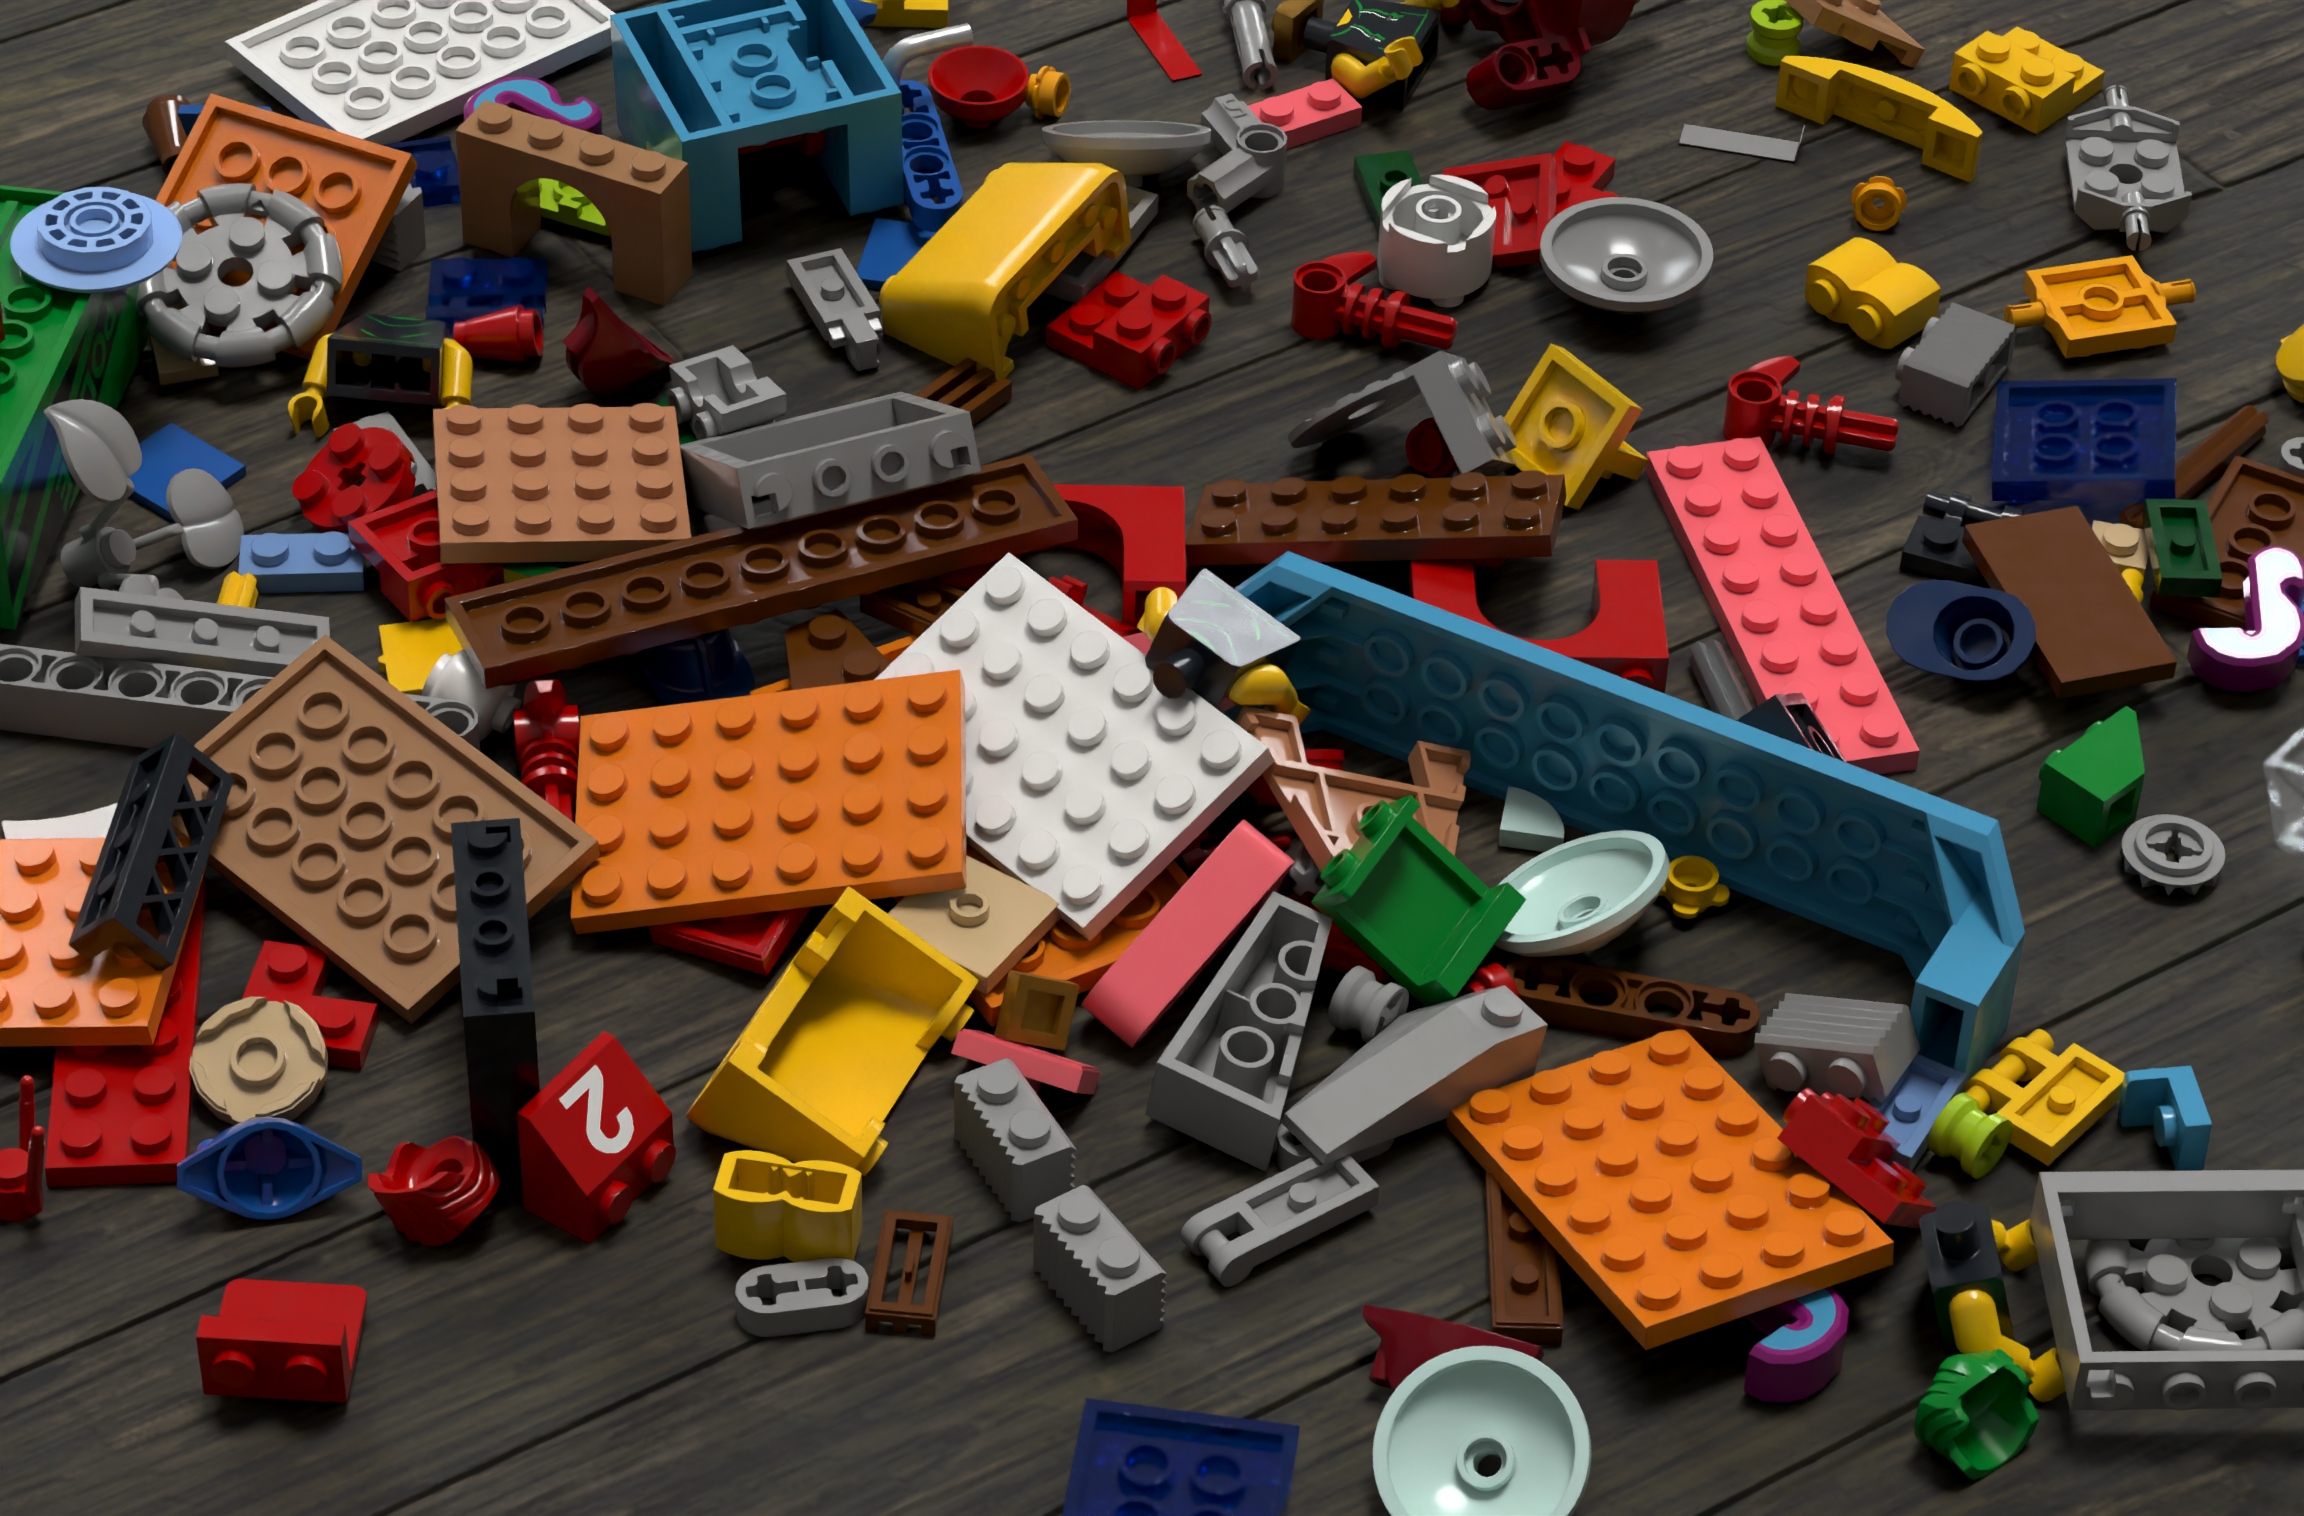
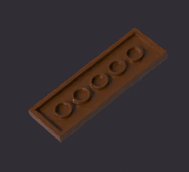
M1530 470L1520 472L1514 476H1485L1477 472H1467L1450 478H1425L1418 474H1405L1394 479L1365 480L1359 476H1343L1334 481L1305 482L1300 478L1288 477L1272 483H1245L1239 479H1226L1215 484H1206L1185 543L1188 566L1270 564L1287 551L1319 563L1552 557L1567 496L1564 474L1546 475L1541 471Z

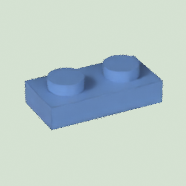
M332 531L309 534L265 533L262 535H241L238 574L244 575L249 572L257 579L255 587L259 593L364 591L366 558L351 544L349 533Z
M1917 1054L1882 1103L1875 1097L1869 1101V1105L1890 1121L1884 1131L1900 1143L1886 1163L1890 1166L1894 1161L1909 1171L1913 1170L1928 1147L1929 1133L1938 1115L1951 1099L1960 1093H1964L1966 1073Z

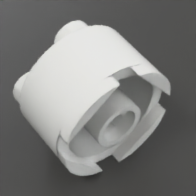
M1430 175L1429 184L1411 186L1412 178L1400 181L1386 192L1381 203L1377 258L1379 281L1388 289L1400 290L1416 297L1428 298L1440 307L1458 306L1464 301V295L1480 288L1491 274L1496 224L1495 206L1493 208L1490 207L1488 204V194L1480 186L1459 177Z

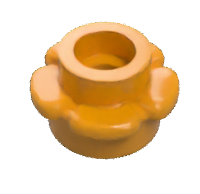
M1043 66L1038 74L1030 75L1025 103L1027 106L1035 109L1034 115L1037 119L1041 120L1044 115L1061 117L1064 114L1069 103L1071 91L1068 74L1056 72L1054 67Z
M1874 176L1869 179L1868 183H1859L1854 188L1850 202L1855 208L1853 216L1861 225L1870 230L1882 231L1898 223L1900 212L1906 209L1907 198L1902 188L1894 186L1892 179L1884 176ZM1876 198H1880L1884 201V204L1877 207L1873 204V201Z

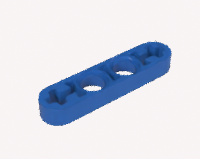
M901 80L899 90L901 91L904 195L915 225L926 231L938 232L963 206V190L931 92L927 86L920 82ZM904 108H909L911 113L905 114ZM910 137H923V138H927V139H923V140H908V139H905V138H910ZM934 170L938 172L931 174H922L916 171ZM938 197L939 204H935L930 198Z

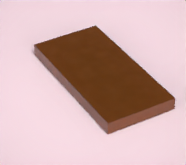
M2235 456L2207 501L2223 578L2219 598L2158 596L2155 586L2152 592L2150 607L2210 628H2242L2246 631L2242 582L2249 576L2248 559L2264 547L2282 546L2295 552L2304 562V478L2240 456Z
M2078 506L1964 526L1962 542L1989 587L2015 595L2029 607L2036 624V642L2030 654L2058 699L2174 678L2177 665L2176 659Z

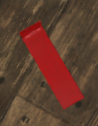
M1127 0L1128 21L1172 81L1202 75V72L1157 12V0Z

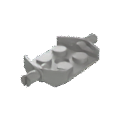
M2113 85L2104 92L2106 106L2072 115L2067 119L2064 142L2074 211L2094 230L2119 229L2120 232H2126L2127 246L2131 250L2136 251L2138 240L2139 251H2143L2151 245L2152 240L2149 231L2167 233L2188 217L2192 193L2184 191L2176 144L2180 123L2150 111L2129 106L2127 89L2119 85L2117 96L2116 85Z

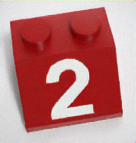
M605 1031L593 1040L517 1112L524 1209L589 1244L610 1224L620 1222L629 1211L632 1202L653 1182L661 1181L669 1173L675 1161L676 1148L673 1140L672 1112L616 1037Z

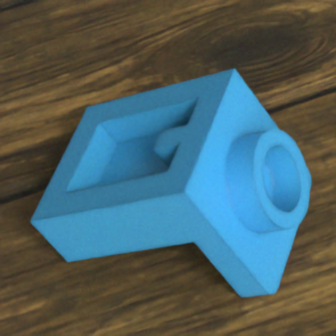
M2192 1067L2150 1068L2126 1072L2117 1113L2121 1126L2154 1125L2156 1141L2160 1147L2168 1148L2176 1171L2203 1170L2212 1122Z

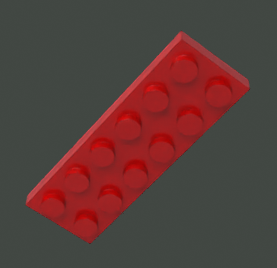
M203 876L154 1044L130 1046H56L45 1160L48 1187L177 1182V1164L187 1158L190 1152L194 1082L189 1067L190 1055L192 1056L193 1048L197 1043L196 1036L198 1032L207 898L205 876Z

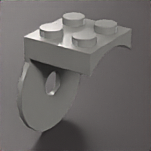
M1438 351L1416 364L1393 374L1388 380H1378L1367 385L1359 393H1351L1337 400L1336 404L1332 407L1323 408L1315 413L1313 418L1304 420L1287 437L1293 448L1318 444L1367 424L1422 393L1461 474L1481 469L1485 476H1496L1517 465L1510 451L1517 447L1516 439L1502 415L1494 418L1484 398L1491 394V389L1482 370L1476 362L1468 365L1465 358L1443 351Z

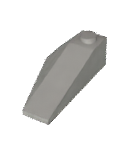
M1505 985L1459 995L1453 999L1431 1004L1398 1016L1284 1114L1282 1124L1324 1165L1446 1119L1450 1117L1451 1109L1471 1100L1472 1096L1479 1091L1494 1089L1534 1076L1548 1024Z

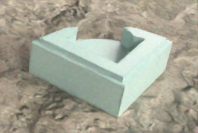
M1508 786L1498 846L1545 852L1563 844L1564 826L1556 810L1541 797L1526 790Z

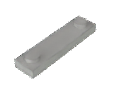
M80 587L75 598V654L275 677L321 637L327 635L330 638L329 617L86 587Z

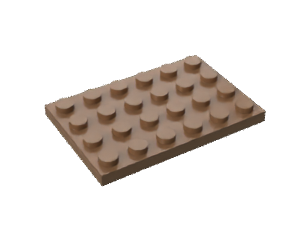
M327 635L321 637L194 745L234 778L207 863L311 946L317 947L327 954L330 961L411 1025L461 981L451 823L520 818L528 920L601 856L598 840ZM187 772L186 776L196 801L205 800L209 788L191 773ZM181 816L172 817L171 823L176 836H188Z

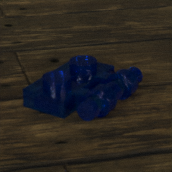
M464 257L432 259L428 291L429 306H426V319L445 322V329H449L450 335H453L455 322H464L471 318L521 304L525 310H538L543 329H545L549 282L548 259H526L522 257L509 259H468Z

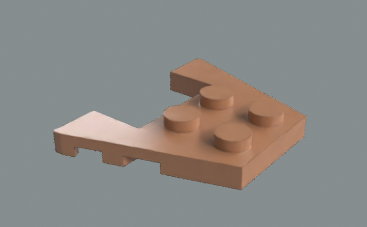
M1243 706L1235 723L1269 748L1274 762L1262 773V776L1321 873L1339 852L1344 849L1350 851L1362 835L1356 828L1369 809L1381 800L1388 804L1408 795H1412L1420 803L1419 808L1412 817L1455 856L1460 827L1456 825L1458 810L1464 802L1466 786L1463 785V780L1470 767V751L1417 741L1407 758L1414 785L1308 764L1297 716Z

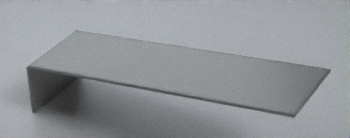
M1684 124L1679 144L1795 162L1805 125L1803 126L1799 142Z

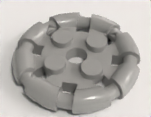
M243 183L223 184L198 190L197 198L181 205L178 201H175L167 206L178 219L182 229L180 249L173 260L177 262L176 269L166 267L154 277L140 283L136 302L139 315L144 316L148 321L146 330L166 349L193 362H196L198 357L213 360L216 367H249L276 360V353L291 346L297 350L311 340L326 324L335 308L332 302L333 295L339 293L342 288L343 261L335 236L325 233L323 230L324 220L312 207L281 190L275 189L273 194L256 191L255 184ZM251 214L268 217L265 226L259 220L252 218ZM208 219L213 228L197 235L192 226ZM301 243L306 245L302 252L292 256L289 249ZM241 270L252 275V278L246 284L238 287H231L221 282V279L231 271ZM294 287L310 290L309 292L302 293L301 296L292 295ZM180 301L183 306L180 310L167 308ZM274 322L277 323V327L265 333L262 330ZM209 324L227 328L226 331L221 333L220 338L207 335L210 328Z
M2289 1238L2088 1240L2084 1262L2089 1291L2100 1297L2101 1300L2098 1308L2106 1321L2125 1340L2141 1351L2304 1349V1294L2297 1268L2280 1270V1266L2292 1264L2296 1266ZM2130 1245L2135 1246V1247H2137V1248H2139V1249H2141V1250H2144V1252H2142V1251H2140V1250H2138V1249H2135V1248L2131 1247ZM2209 1274L2218 1277L2223 1283L2216 1286H2208L2199 1282L2194 1276ZM2143 1288L2145 1293L2140 1294L2138 1290ZM2246 1329V1340H2240L2235 1331Z

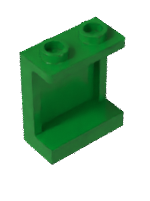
M1408 795L1388 804L1381 800L1369 809L1356 828L1362 835L1350 851L1348 849L1342 850L1326 865L1320 875L1325 884L1311 903L1324 915L1333 918L1332 922L1425 1007L1453 999L1457 996L1527 899L1508 882L1489 889L1412 817L1419 808L1420 803L1412 795Z

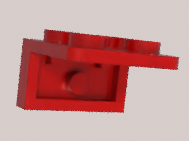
M235 1279L229 1282L225 1287L219 1316L201 1315L196 1341L203 1394L347 1403L367 1310L366 1291L362 1287L355 1285Z

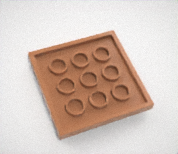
M640 403L632 407H599L593 404H578L571 408H539L534 405L521 404L511 408H477L471 405H457L450 409H433V441L441 564L598 561L691 538L675 406L661 407L652 403Z

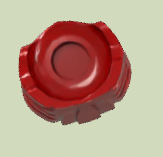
M455 1135L445 1138L428 1148L418 1146L413 1142L401 1143L394 1149L387 1169L383 1174H368L369 1189L374 1192L375 1198L383 1207L395 1228L399 1232L404 1233L410 1241L420 1242L425 1246L443 1245L447 1241L455 1239L486 1208L496 1194L500 1184L498 1172L478 1143Z

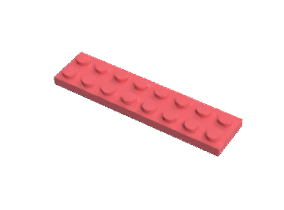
M1761 437L1737 438L1730 441L1694 446H1678L1672 449L1647 452L1646 458L1649 462L1645 466V472L1757 705L1759 706L1775 694L1802 692L1847 763L1878 775L1917 769L1920 750Z

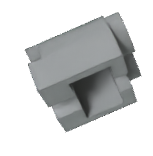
M733 345L669 365L673 388L666 392L667 406H675L677 424L687 422L694 432L697 441L773 423L775 418L786 414V393L768 376L757 380L752 368V362Z

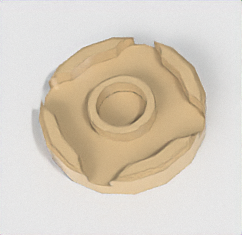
M247 997L223 1006L203 1023L196 1036L197 1043L193 1048L192 1056L190 1055L189 1070L201 1102L218 1119L232 1125L263 1117L284 1118L291 1121L315 1102L327 1079L328 1053L317 1023L300 1006L285 1000L283 1004L278 1001H267V997Z

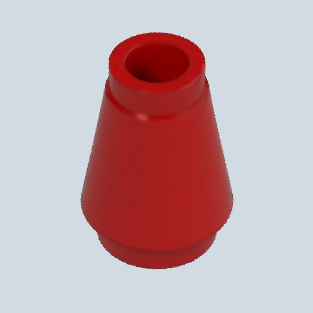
M521 304L471 318L464 322H455L453 328V339L469 352L471 358L528 363L530 357L541 356L543 353L544 336L540 314L537 309L525 310Z

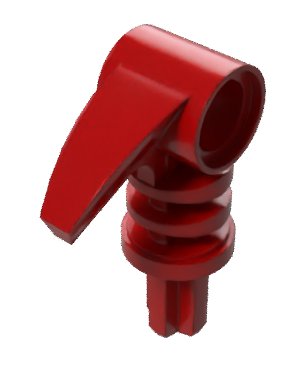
M1368 251L1333 255L1321 261L1305 263L1295 270L1291 325L1298 334L1304 337L1326 339L1335 336L1341 329L1343 334L1353 336L1358 332L1359 328H1362L1363 339L1372 341L1379 332L1381 333L1382 346L1393 350L1397 348L1401 339L1445 350L1450 349L1455 341L1458 322L1452 317L1410 307L1409 293L1397 290L1388 297L1387 301L1385 300L1383 289L1373 288L1368 296L1365 295V285L1354 282L1377 268V259Z
M1792 356L1776 357L1762 361L1747 371L1735 374L1729 380L1723 423V435L1727 441L1737 438L1761 437L1765 447H1767L1775 440L1777 431L1782 432L1781 442L1787 444L1792 442L1794 435L1802 436V446L1809 448L1812 446L1814 438L1823 440L1822 450H1824V453L1835 455L1838 443L1887 452L1892 451L1896 446L1899 431L1897 420L1844 410L1845 396L1835 395L1831 397L1827 407L1819 405L1820 395L1811 393L1807 403L1798 401L1799 391L1790 390L1787 396L1782 395V387L1800 372L1801 363Z
M559 680L531 681L525 689L523 708L513 709L517 766L521 767V783L573 822V815L576 814L580 739L578 705L567 704L566 693Z

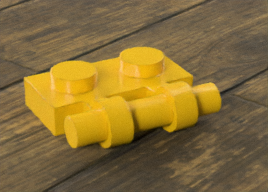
M2036 1029L2026 1038L2018 1037L2009 1043L2000 1053V1062L1991 1070L1982 1069L1968 1080L1965 1085V1094L1979 1102L1982 1112L1993 1113L1998 1111L1997 1114L2010 1120L2013 1129L2009 1143L2049 1166L2120 1100L2125 1073L2075 1043L2071 1044L2061 1055L2056 1056L2051 1053L2054 1048L2052 1037L2046 1031ZM2032 1079L2024 1088L2016 1084L2018 1081L2026 1082Z

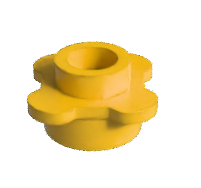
M1690 855L1676 858L1670 863L1668 877L1659 895L1664 896L1673 907L1672 911L1676 916L1692 919L1704 912L1707 907H1721L1727 904L1730 891L1727 886L1718 884L1719 872L1712 862L1699 856Z

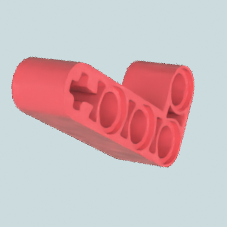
M1245 819L1242 820L1108 969L1086 996L1081 1006L1132 1049L1136 1047L1242 926L1246 928L1247 921L1257 916L1272 892L1277 893L1295 861Z

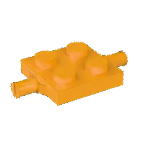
M2133 255L2026 271L2023 290L2031 303L2013 306L2006 305L2004 308V321L2016 325L2017 328L2035 325L2044 327L2050 332L2066 359L2088 357L2093 354L2126 349H2141L2147 346L2174 342L2177 323L2166 306L2193 303L2196 298V289L2194 283H2191L2192 280L2189 278L2160 284L2142 271Z

